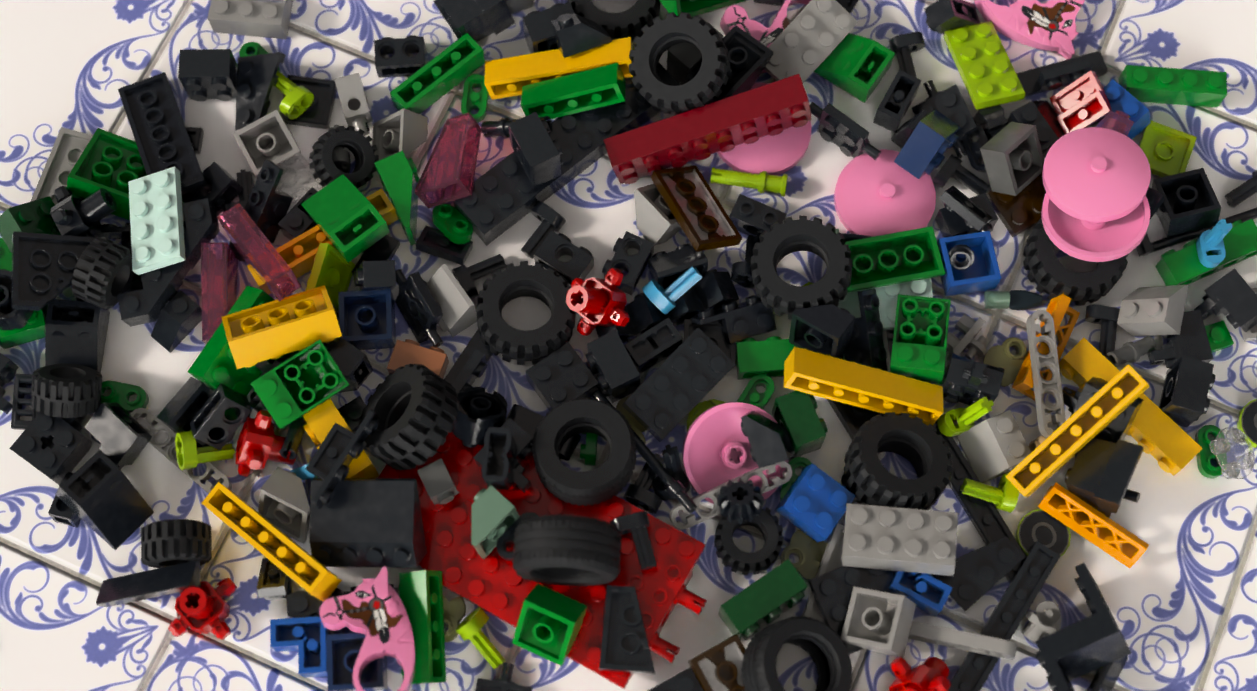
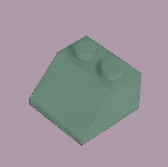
M492 485L487 490L482 489L474 497V503L472 504L471 543L483 560L496 547L498 538L520 517L516 508Z

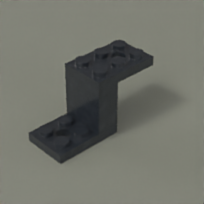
M1085 563L1074 567L1079 576L1074 580L1086 599L1085 602L1092 615L1035 641L1039 652L1035 653L1036 657L1048 675L1046 678L1052 691H1075L1071 683L1072 680L1131 654L1096 581Z

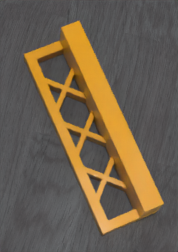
M1065 294L1051 299L1046 309L1053 317L1055 335L1057 334L1059 340L1057 346L1058 360H1060L1080 315V312L1069 306L1071 298ZM1066 313L1070 316L1067 325L1060 326ZM1044 322L1040 323V327L1045 325ZM1038 342L1037 350L1039 353L1048 355V345L1044 342ZM1028 350L1012 388L1035 401L1034 391L1031 390L1033 387L1030 352ZM1048 368L1040 370V375L1044 380L1050 381L1052 379V372Z
M1058 483L1050 486L1038 505L1039 508L1128 568H1131L1149 546L1142 539Z

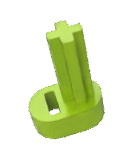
M277 71L276 75L279 78L277 84L273 86L286 95L281 101L279 109L289 119H296L311 106L314 94L304 86H297Z
M983 397L967 408L949 410L938 418V428L945 436L959 435L972 428L976 420L991 412V407L994 406L992 400L988 401L987 397ZM957 420L958 424L954 425L953 421Z
M192 431L179 432L175 436L177 462L181 470L196 468L199 463L234 459L235 449H233L232 443L225 444L221 450L212 446L197 448L196 439L193 437Z
M1007 474L1001 477L998 488L968 478L963 480L960 488L963 494L994 503L997 509L1009 513L1015 509L1019 496L1018 489L1005 477Z
M478 607L463 619L455 631L464 641L469 639L492 668L496 669L505 659L482 632L481 628L490 617L481 607Z

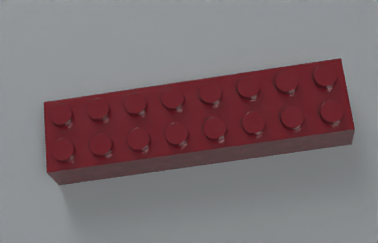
M796 74L603 140L611 166L619 183L632 184L641 177L651 176L654 170L682 167L689 161L695 159L703 160L719 151H730L736 145L742 143L751 144L758 141L760 137L766 135L775 136L790 127H802L808 121H811L812 118L809 100L800 74Z

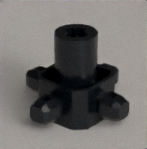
M60 186L54 191L58 204L50 209V214L61 235L96 238L94 236L102 231L100 220L116 211L117 204L113 196L104 188L83 198L74 196L68 187Z

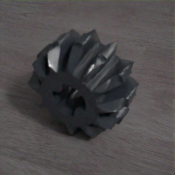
M739 478L737 483L729 480L727 486H721L720 495L717 497V505L720 508L721 516H727L729 523L736 519L741 525L745 519L752 523L754 516H760L762 505H764V497L761 495L760 487L753 486L752 480L744 483Z

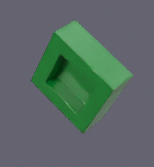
M1224 320L1205 326L1212 353L1231 347L1234 344Z

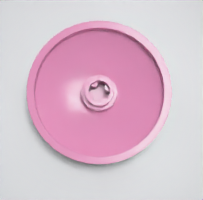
M754 83L751 90L769 83ZM808 121L802 127H790L784 129L778 135H766L760 137L754 143H742L736 145L730 151H719L717 153L735 171L754 174L767 171V174L771 175L783 174L797 165L805 155L811 138V121Z
M1089 127L1069 132L1051 146L1044 160L1042 179L1046 193L1051 201L1066 214L1084 221L1107 222L1128 215L1141 204L1150 184L1151 170L1145 153L1132 139L1111 129Z
M881 149L879 151L882 152L876 160L863 153L855 157L844 167L836 183L834 205L841 223L851 234L875 237L927 227L936 206L934 183L930 175L924 174L920 179H917L896 164L894 160L900 152Z
M1046 193L1043 200L1041 217L1046 234L1060 250L1080 260L1106 262L1129 254L1141 243L1150 222V206L1145 196L1141 204L1134 211L1120 219L1107 222H1090L1066 214L1051 201Z
M727 402L709 408L696 418L684 438L682 464L690 485L698 494L758 467L757 462L753 461L750 454L751 445L748 436L746 437L742 432L741 417L748 412L755 411L777 423L769 413L748 403ZM776 465V471L769 475L766 474V470L762 471L768 480V485L772 483L769 478L778 476L781 479L783 477L782 473L786 471L785 467L781 468ZM754 475L750 477L749 480H752L753 486H762V479L759 476ZM778 487L761 494L762 497H764V501L767 498H769L777 490ZM704 498L708 502L714 504L712 499Z

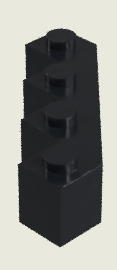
M208 198L182 203L186 228L184 229L186 260L141 274L143 289L117 295L121 320L130 327L157 321L162 308L169 299L174 297L183 284L185 276L190 269L195 267L205 253L204 250L209 242L219 233L216 207Z
M712 269L705 272L703 278L675 301L676 306L667 314L662 313L642 292L637 294L634 300L623 309L630 317L626 326L614 324L605 327L595 325V330L598 338L616 330L622 343L629 342L628 337L643 334L667 318L672 323L676 322L677 325L684 323V319H691V317L699 315L698 311L707 308L718 310L722 308V304L737 301L739 297L729 272Z

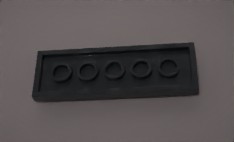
M164 72L119 88L118 92L146 174L150 175L175 166L180 171L181 195L207 186L166 73Z

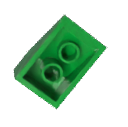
M402 150L375 162L381 184L395 208L410 245L413 246L416 244L419 197L416 183L420 182L412 158L407 159Z

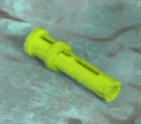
M712 167L710 183L754 188L762 194L766 191L780 193L781 196L785 197L788 174L778 176L767 174V171L754 174Z

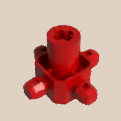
M611 268L604 276L605 279L596 277L585 280L575 278L572 281L571 288L566 295V303L570 310L577 312L583 317L580 318L577 325V331L584 336L590 335L595 329V325L605 327L614 324L626 326L629 322L630 317L623 310L627 303L626 293L617 287L620 286L623 279V273L620 270Z
M260 410L255 418L247 417V421L242 427L236 446V464H238V474L241 476H250L254 469L263 470L267 460L293 466L296 458L289 460L290 451L287 459L280 455V449L286 437L274 435V423H271L272 416L266 410Z
M225 578L217 583L218 587L215 588L208 581H201V588L189 587L183 592H179L181 595L176 599L175 610L181 617L179 619L176 617L168 627L170 632L175 637H180L188 632L187 628L190 627L197 633L208 634L211 631L221 640L231 634V629L224 619L229 616L230 605L224 597H230L237 588L235 583L230 578Z
M902 657L894 659L890 664L897 678L891 684L889 691H948L951 687V683L947 679L950 674L949 668L943 660L937 657H929L922 665L913 668Z

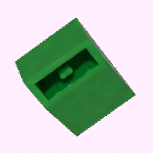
M848 33L817 67L814 73L865 103L890 69L895 52L875 40Z
M344 174L301 204L347 263L390 233L384 218Z
M898 294L890 363L891 373L924 382L942 384L945 369L950 299Z
M320 339L250 383L280 429L290 425L350 385Z

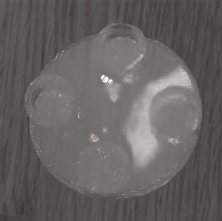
M1234 427L1224 428L1217 434L1216 439L1210 442V450L1216 455L1222 475L1226 479H1244L1252 473L1255 465V454L1251 442L1242 431Z

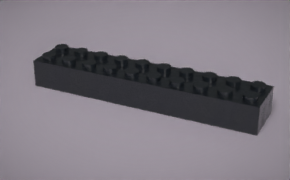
M658 63V75L660 79L665 84L670 86L680 85L673 78V76L660 63ZM633 77L625 78V102L558 117L552 122V130L548 134L552 141L557 140L562 150L560 156L563 164L561 165L560 176L534 188L515 152H512L452 198L454 207L472 224L473 231L486 246L529 214L538 200L544 202L604 156L607 150L603 139L639 128L662 111L652 106L639 93V90L632 81Z

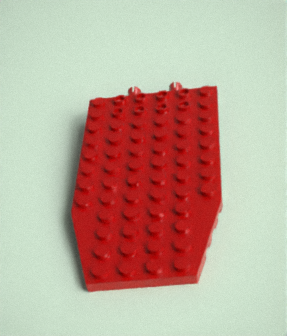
M451 431L446 436L443 446L440 445L437 453L433 457L427 458V462L417 465L416 468L410 470H396L387 464L385 465L378 478H416L427 548V554L420 562V567L424 570L442 571L443 587L515 628L518 624L524 600L537 583L587 605L581 628L567 658L625 690L634 673L603 671L599 669L607 585L635 587L650 652L656 653L670 663H673L676 659L675 655H678L680 647L671 644L659 636L673 609L679 603L700 615L703 611L702 607L704 608L707 603V599H703L686 589L693 576L692 570L706 547L705 544L649 513L647 515L650 526L647 527L657 563L656 567L641 570L632 534L628 533L621 535L620 573L612 582L591 586H564L539 583L517 575L513 568V561L503 559L496 547L483 560L471 543L473 500L479 491L488 489L482 477L481 468L473 458L484 445H477L474 448L466 447L462 444V440L457 438ZM533 456L527 461L523 460L521 462L522 467L525 469L522 475L532 484L525 493L514 484L508 490L496 489L516 508L519 516L527 512H533L539 516L572 515L599 519L610 523L615 518L643 511L617 496H613L612 499H608L606 502L602 501L600 504L596 503L591 506L590 504L588 506H578L577 504L566 503L564 500L561 501L558 497L548 492V489L540 481ZM442 458L459 493L454 495V499L446 504L441 505L438 503L434 505L417 470ZM509 544L507 551H514V544Z

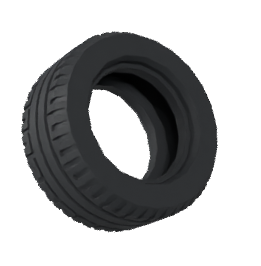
M544 515L527 518L521 521L515 529L513 568L517 575L524 579L553 585L591 586L612 582L620 573L621 533L611 523L582 516Z
M793 616L775 622L755 634L745 649L742 660L743 667L741 668L745 691H785L778 679L776 670L777 655L785 643L799 646L809 654L815 663L818 675L815 691L851 690L853 669L847 648L833 629L831 630L828 625L826 626L825 623L806 616Z

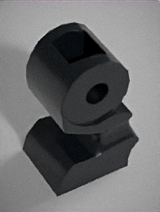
M1001 105L978 109L973 117L977 125H986L985 131L989 139H992L1009 123L1008 119L1004 116V108Z

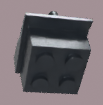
M504 0L433 1L457 39L468 33L478 42L492 33L498 35L515 23Z
M1093 438L1075 454L1076 460L1073 467L1068 468L1064 482L1071 493L1110 518L1111 513H1117L1123 499L1138 503L1140 499L1139 492L1127 488L1144 447L1118 439L1117 443Z

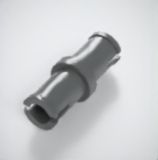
M1146 336L1136 342H1127L1122 348L1108 352V357L1106 358L1116 368L1127 362L1134 363L1141 356L1155 351L1156 342L1150 336Z

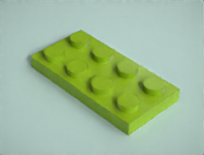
M992 21L944 31V40L976 110L1024 100L1025 91Z

